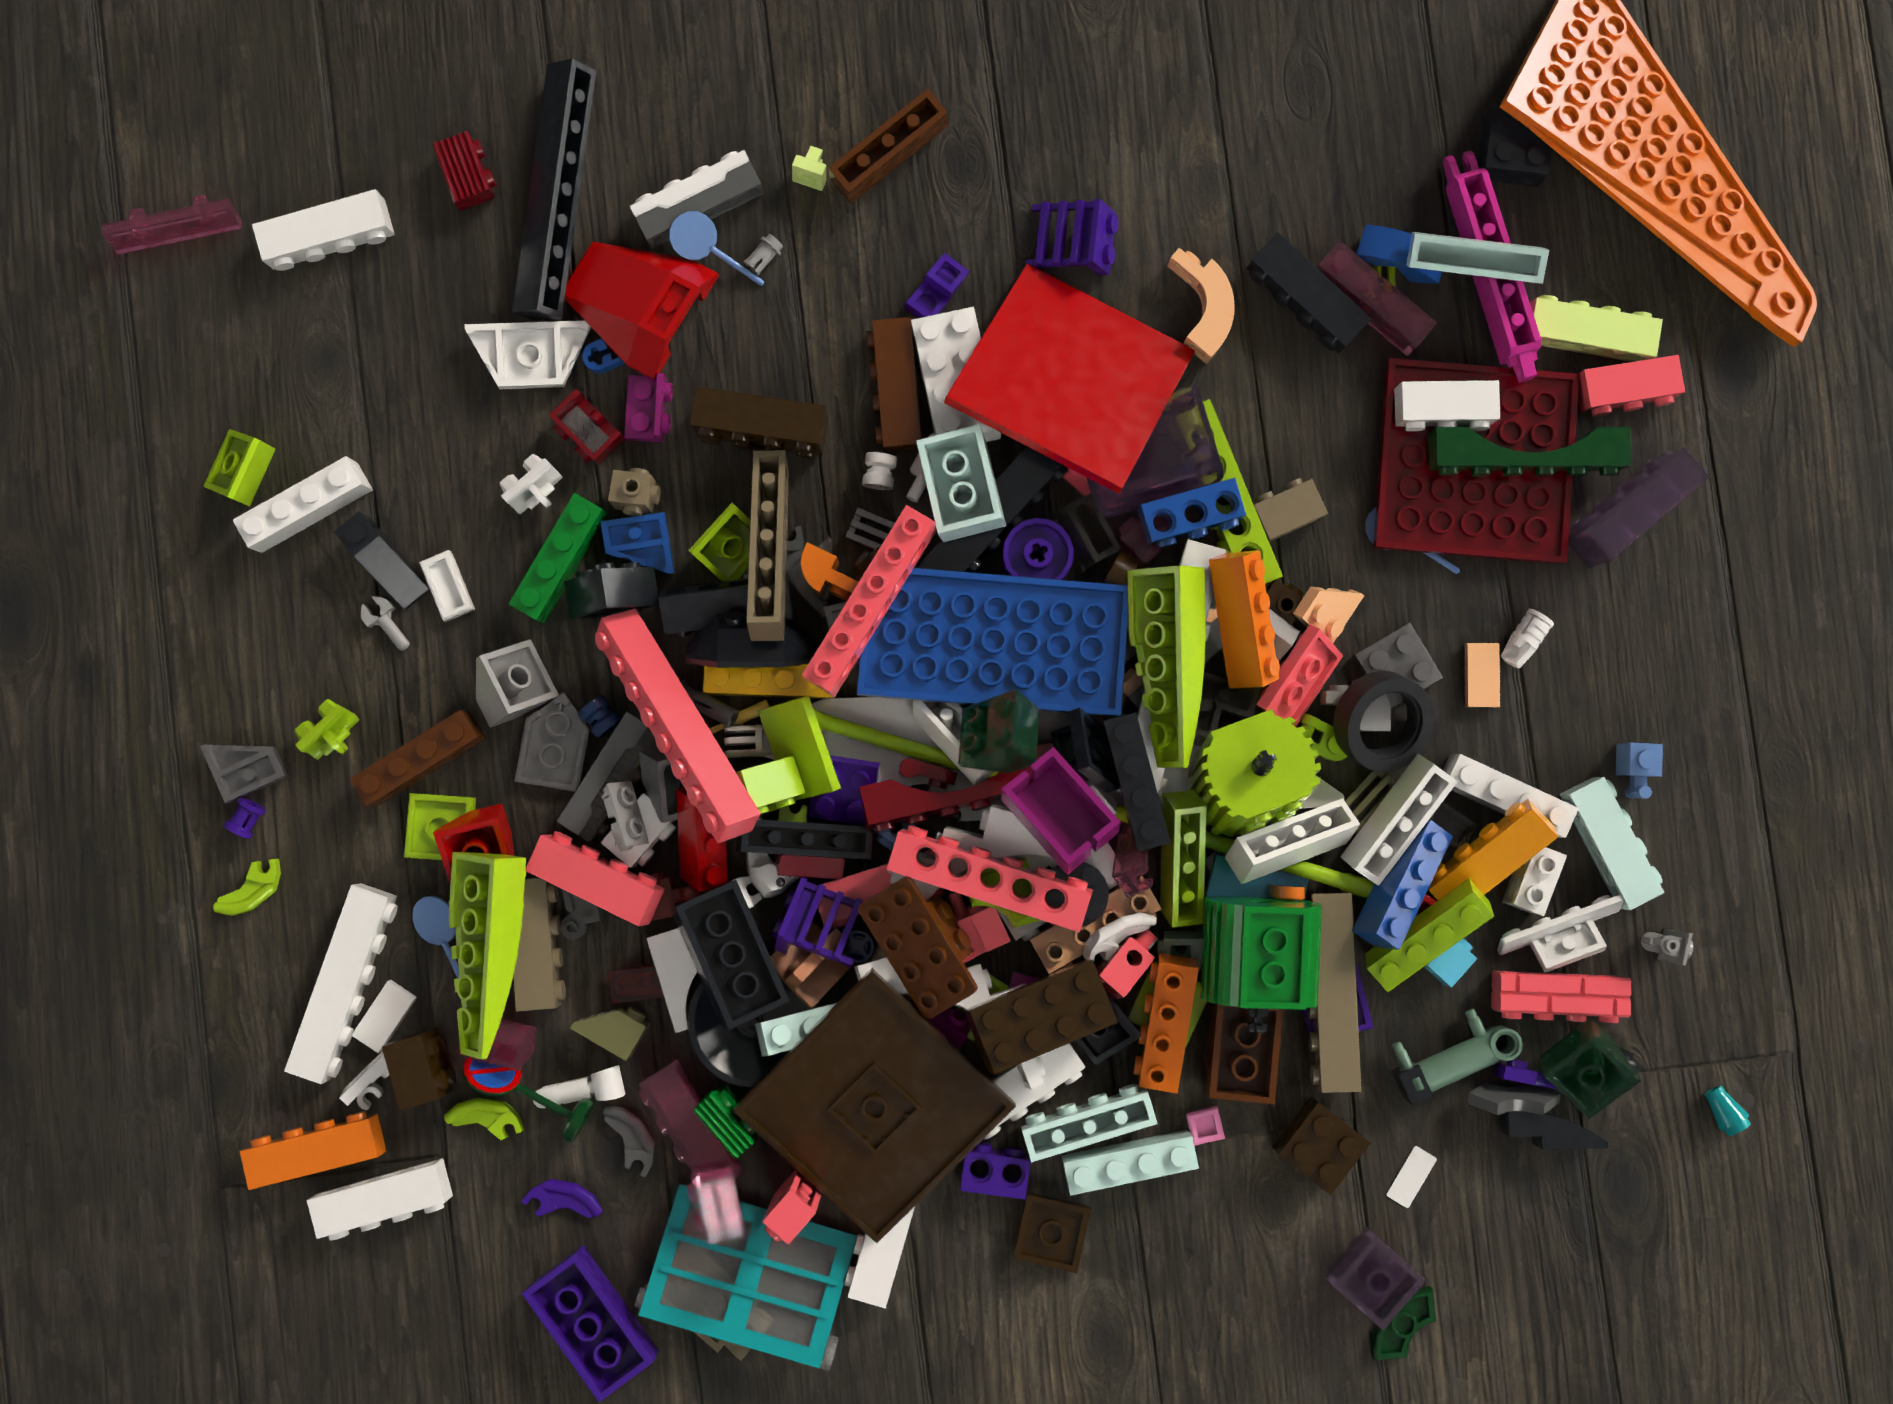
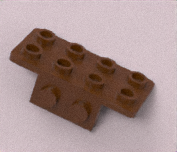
M905 876L859 905L858 911L925 1019L933 1018L977 991L978 986L962 961L974 952L971 947L970 938L964 930L960 929L953 917L950 905L943 901L940 895L926 902L912 878Z

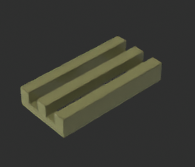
M1371 770L1344 799L1349 807L1376 776L1381 779L1352 810L1354 816L1357 817L1386 785L1389 786V789L1358 821L1360 826L1355 831L1356 834L1359 833L1395 785L1392 778L1384 772Z

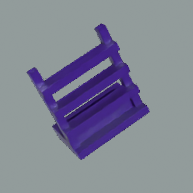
M1094 199V201L1089 202L1076 200V202L1069 203L1065 200L1059 201V203L1043 201L1041 204H1032V211L1040 212L1036 257L1033 260H1026V264L1028 263L1035 268L1087 266L1098 276L1110 275L1111 264L1115 261L1113 241L1114 233L1118 231V217L1101 199ZM1058 211L1053 259H1046L1051 212ZM1069 211H1075L1070 258H1064Z
M801 877L796 891L790 890L784 908L788 911L784 920L778 919L772 933V937L776 938L774 950L787 954L791 944L851 967L854 959L843 956L842 952L859 912L858 907L863 900L858 898L856 900L844 896V893L840 891L838 893L825 889L826 886L822 884L817 886L807 882L808 879ZM822 897L833 900L834 903L817 945L805 941L820 901ZM843 904L851 907L852 911L837 949L833 952L823 948L839 906Z

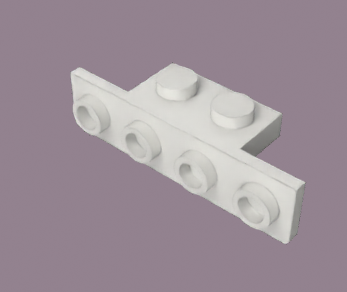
M1605 895L1597 898L1592 902V905L1581 909L1580 906L1572 907L1564 911L1562 916L1551 920L1550 917L1542 918L1533 923L1532 927L1522 931L1519 928L1512 929L1502 935L1497 951L1499 955H1503L1530 945L1545 973L1603 952L1607 945L1594 921L1619 912L1624 899L1621 895L1612 898L1610 895Z

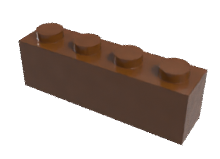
M927 88L828 168L830 181L849 204H852L948 127V112Z
M911 318L872 320L873 330L867 331L868 350H875L876 362H870L871 382L878 381V393L872 394L874 413L880 412L881 425H875L877 444H883L884 453L918 450L916 440L921 439Z
M459 710L354 775L349 780L366 807H377L487 738L471 712Z

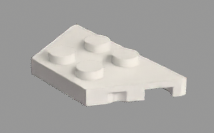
M585 321L465 324L468 336L499 389L564 387L591 329Z

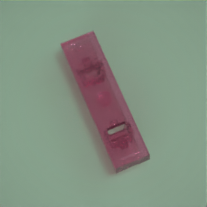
M204 194L193 197V206L147 215L143 208L133 209L130 211V219L104 224L102 227L103 236L119 255L242 229V220L228 198L209 202Z

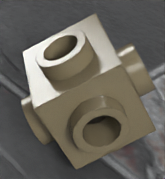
M631 468L630 472L613 470L608 501L615 510H623V513L629 516H642V513L652 514L654 504L658 505L661 490L647 470L640 468Z

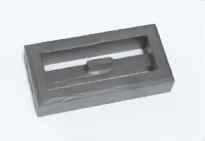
M857 508L845 537L878 551L881 544L855 534L856 530H862L883 540L886 539L888 534L861 523V518L890 530L895 523Z

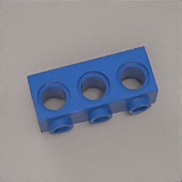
M1235 478L1144 503L1138 508L1148 546L1157 544L1158 549L1177 544L1176 538L1188 535L1189 540L1208 535L1207 529L1219 526L1220 531L1239 526L1238 521L1246 516ZM1216 500H1227L1231 505V512L1229 514L1220 513L1216 508ZM1185 509H1196L1200 513V521L1197 523L1189 522L1184 515ZM1155 517L1166 518L1169 522V530L1166 532L1156 530L1153 525V519Z

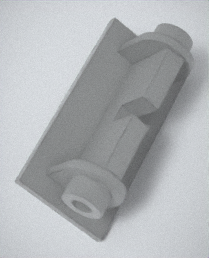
M632 781L607 783L606 787L603 788L604 794L601 798L604 801L608 818L615 817L616 819L615 823L610 824L615 839V846H619L620 852L630 850L636 845L648 844L649 840Z
M1664 928L1663 934L1655 932L1645 933L1641 938V945L1647 951L1658 953L1657 960L1686 966L1687 960L1693 953V941L1691 940L1693 933Z

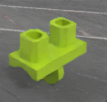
M327 699L318 707V713L323 718L315 725L308 720L302 722L295 729V733L300 740L295 744L301 752H306L317 760L322 755L328 756L334 749L344 754L348 750L344 740L351 734L349 730L360 720L355 713Z

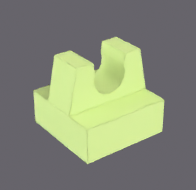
M810 146L806 157L796 154L792 164L793 182L820 191L823 190L826 183V164H823L821 159L822 149Z

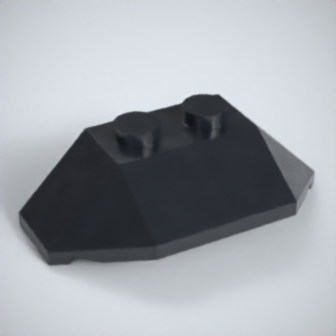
M733 611L726 614H718L687 643L685 663L717 668L799 666L804 663L809 664L816 653V643L786 616L784 641H751L747 627V614Z

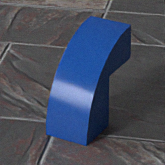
M1365 225L1356 255L1366 265L1396 267L1409 282L1439 284L1443 272L1411 268L1406 265L1412 234L1388 227Z

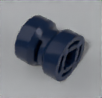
M604 695L593 699L577 714L583 722H587L592 726L591 732L597 740L612 732L622 719L617 712L611 711L609 702Z
M863 928L851 930L843 950L844 956L854 959V963H862L868 960L875 946L872 934Z

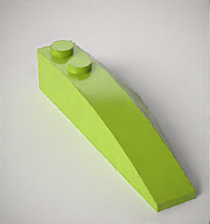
M1179 565L1127 570L1129 639L1131 646L1136 648L1139 662L1135 664L1137 676L1142 677L1145 694L1142 695L1144 708H1148L1152 721L1148 727L1157 768H1188L1200 710L1205 665L1204 567Z
M453 852L448 918L449 928H455L456 946L451 947L452 960L458 959L459 978L454 979L455 993H458L462 1003V1008L457 1010L460 1053L462 1055L481 1060L487 1059L502 1019L517 961L522 928L526 877L525 857L470 852Z

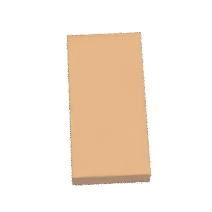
M1499 643L1464 644L1465 707H1500Z

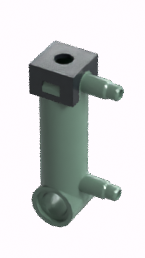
M1470 1009L1465 1014L1474 1035L1473 1038L1417 1063L1410 1060L1402 1043L1396 1042L1392 1044V1048L1399 1067L1391 1071L1404 1100L1414 1105L1433 1096V1091L1500 1061L1514 1060L1522 1051L1523 1043L1521 1037L1514 1030L1502 1025H1492L1485 1029L1476 1011ZM1501 1035H1505L1507 1037V1045L1504 1049L1498 1051L1496 1040Z

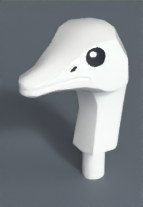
M746 852L748 874L753 885L764 898H773L780 895L789 885L800 878L777 875L776 864L770 859L768 853Z

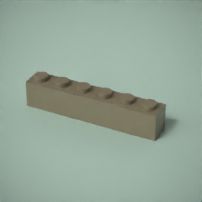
M786 450L753 451L747 627L751 641H784L789 467Z
M1352 893L1307 895L1308 901L1322 905L1318 1006L1307 1008L1308 1018L1313 1019L1314 1032H1309L1310 1052H1315V1065L1310 1066L1311 1084L1316 1085V1090L1321 1093L1362 1092L1354 932H1352Z

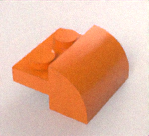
M807 542L801 556V568L808 585L821 598H823L827 588L830 587L831 595L847 602L859 582L836 571L839 566L837 556Z

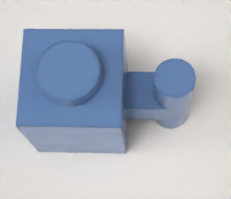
M1616 744V776H1630V786L1625 789L1626 797L1630 799H1646L1652 795L1651 788L1647 786V777H1662L1663 744Z

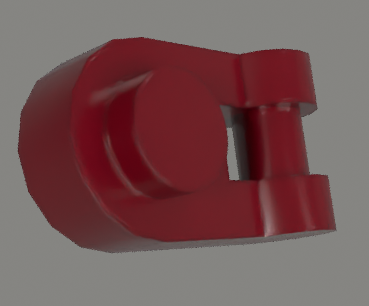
M909 758L904 759L899 765V771L902 776L906 778H912L917 774L929 778V785L945 790L948 784L955 785L958 775L956 772Z

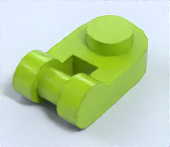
M1304 713L1300 722L1306 730L1304 737L1306 739L1312 737L1314 730L1322 733L1318 743L1314 742L1311 746L1312 751L1317 749L1319 756L1329 761H1340L1348 757L1336 742L1333 726Z

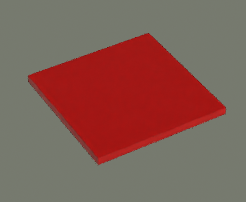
M1027 263L946 395L944 403L1120 494L1196 350Z

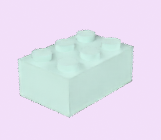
M980 424L916 440L937 532L943 542L1006 526L985 434Z

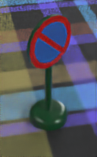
M491 1048L487 1059L481 1060L467 1056L462 1067L463 1077L467 1084L479 1093L487 1096H502L515 1090L568 1119L563 1128L562 1136L570 1143L574 1142L581 1132L595 1104L594 1101L583 1098L571 1112L519 1083L522 1074L517 1060L509 1053L497 1048Z

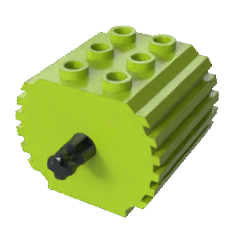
M1273 709L1210 732L1196 753L1197 759L1188 772V778L1192 777V779L1187 784L1188 790H1194L1206 804V826L1211 825L1213 827L1210 831L1216 836L1220 834L1228 837L1239 834L1243 836L1259 830L1268 823L1272 825L1286 820L1303 807L1302 803L1320 784L1321 777L1316 778V774L1321 770L1320 763L1315 764V759L1319 754L1317 749L1313 751L1311 749V746L1314 744L1312 738L1306 739L1304 737L1306 730L1303 726L1298 728L1294 726L1296 720L1291 717L1283 719L1276 716Z

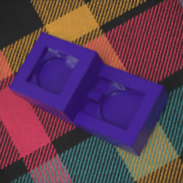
M943 253L926 274L922 284L908 299L904 309L917 318L940 314L970 271Z

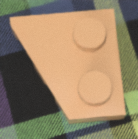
M1310 587L1293 614L1306 628L1309 624L1320 628L1328 639L1334 643L1364 595L1354 590L1341 591L1335 588L1325 590L1321 587Z

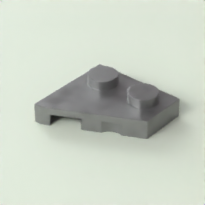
M206 744L200 746L225 803H231L239 799V797H244L288 777L276 747Z

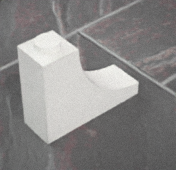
M679 928L646 939L674 1031L678 1033L688 1029L686 999L697 969Z

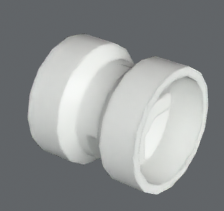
M879 452L866 453L865 464L869 469L863 475L862 486L877 490H893L894 479L890 471L896 468L897 457Z

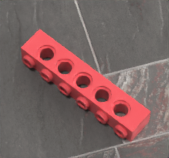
M908 505L905 506L803 672L802 676L807 682L835 698L937 531L935 521Z
M908 826L907 830L901 829L898 831L886 870L1070 930L1081 931L1093 892L1092 889L1087 888L1088 882L1074 877H1069L1068 881L1055 878L1056 872L1037 866L1036 870L1033 871L1022 867L1023 861L1004 856L1002 861L990 857L992 852L981 847L972 846L971 850L958 847V840L946 836H940L939 840L927 837L928 831L915 826ZM927 847L934 851L936 856L934 864L927 865L920 860L919 852L921 848ZM962 858L965 860L968 866L967 873L964 875L955 874L951 869L952 859ZM987 868L995 869L1000 875L999 883L996 885L985 883L982 877L983 870ZM1024 878L1031 883L1032 892L1029 895H1020L1016 892L1014 882L1017 879ZM1051 889H1058L1064 894L1065 901L1059 906L1051 905L1046 899V893Z

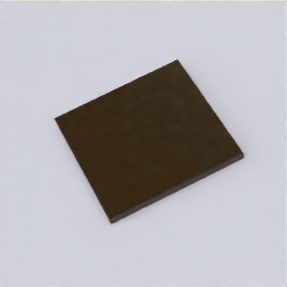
M871 968L733 1107V1112L875 1243H878L1016 1107V1103L933 1024L925 1019L882 976Z

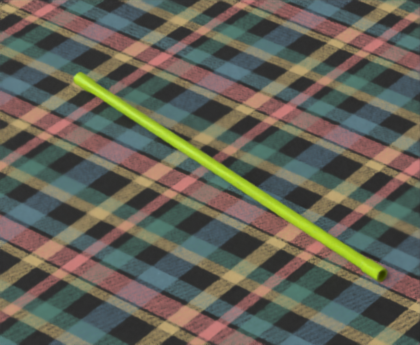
M814 709L820 729L961 772L939 748L828 715ZM1000 767V769H998L997 771H995L993 774H991V775H990L989 777H987L985 780H988L989 778L995 776V775H996L998 772H1000L1003 768ZM1117 803L1116 817L1119 821L1128 823L1124 805ZM1206 831V848L1227 854L1235 839L1222 835L1216 836ZM1306 861L1280 869L1281 871L1333 886L1343 892L1352 893L1366 899L1375 884L1367 878L1351 873H1342Z

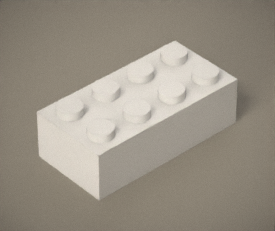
M974 307L911 320L913 339L935 435L980 424L985 434L986 442L1001 439V432L944 403L946 395L981 340Z

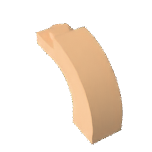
M1178 248L1171 256L1167 266L1197 292L1202 303L1201 320L1188 334L1183 344L1196 350L1194 354L1205 364H1208L1222 346L1231 329L1235 310L1233 291L1224 271L1213 259L1203 268L1197 256L1190 251L1184 252Z

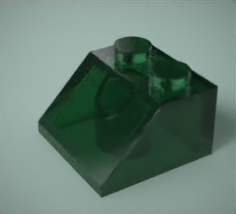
M1589 1018L1540 1055L1543 1075L1588 1119L1641 1082L1639 1075L1615 1041L1592 1018Z

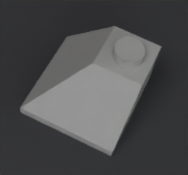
M531 639L480 655L476 658V701L490 728L513 720L553 700L559 695Z

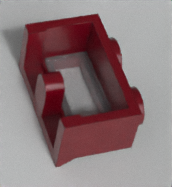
M577 389L549 414L556 422L552 428L565 441L571 437L578 444L574 450L587 463L593 459L599 465L621 443L626 441L624 436Z

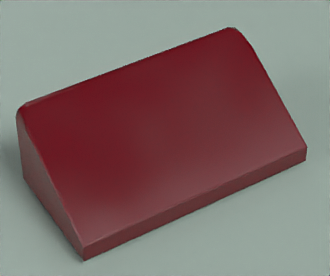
M775 854L774 856L777 875L828 879H842L844 858Z

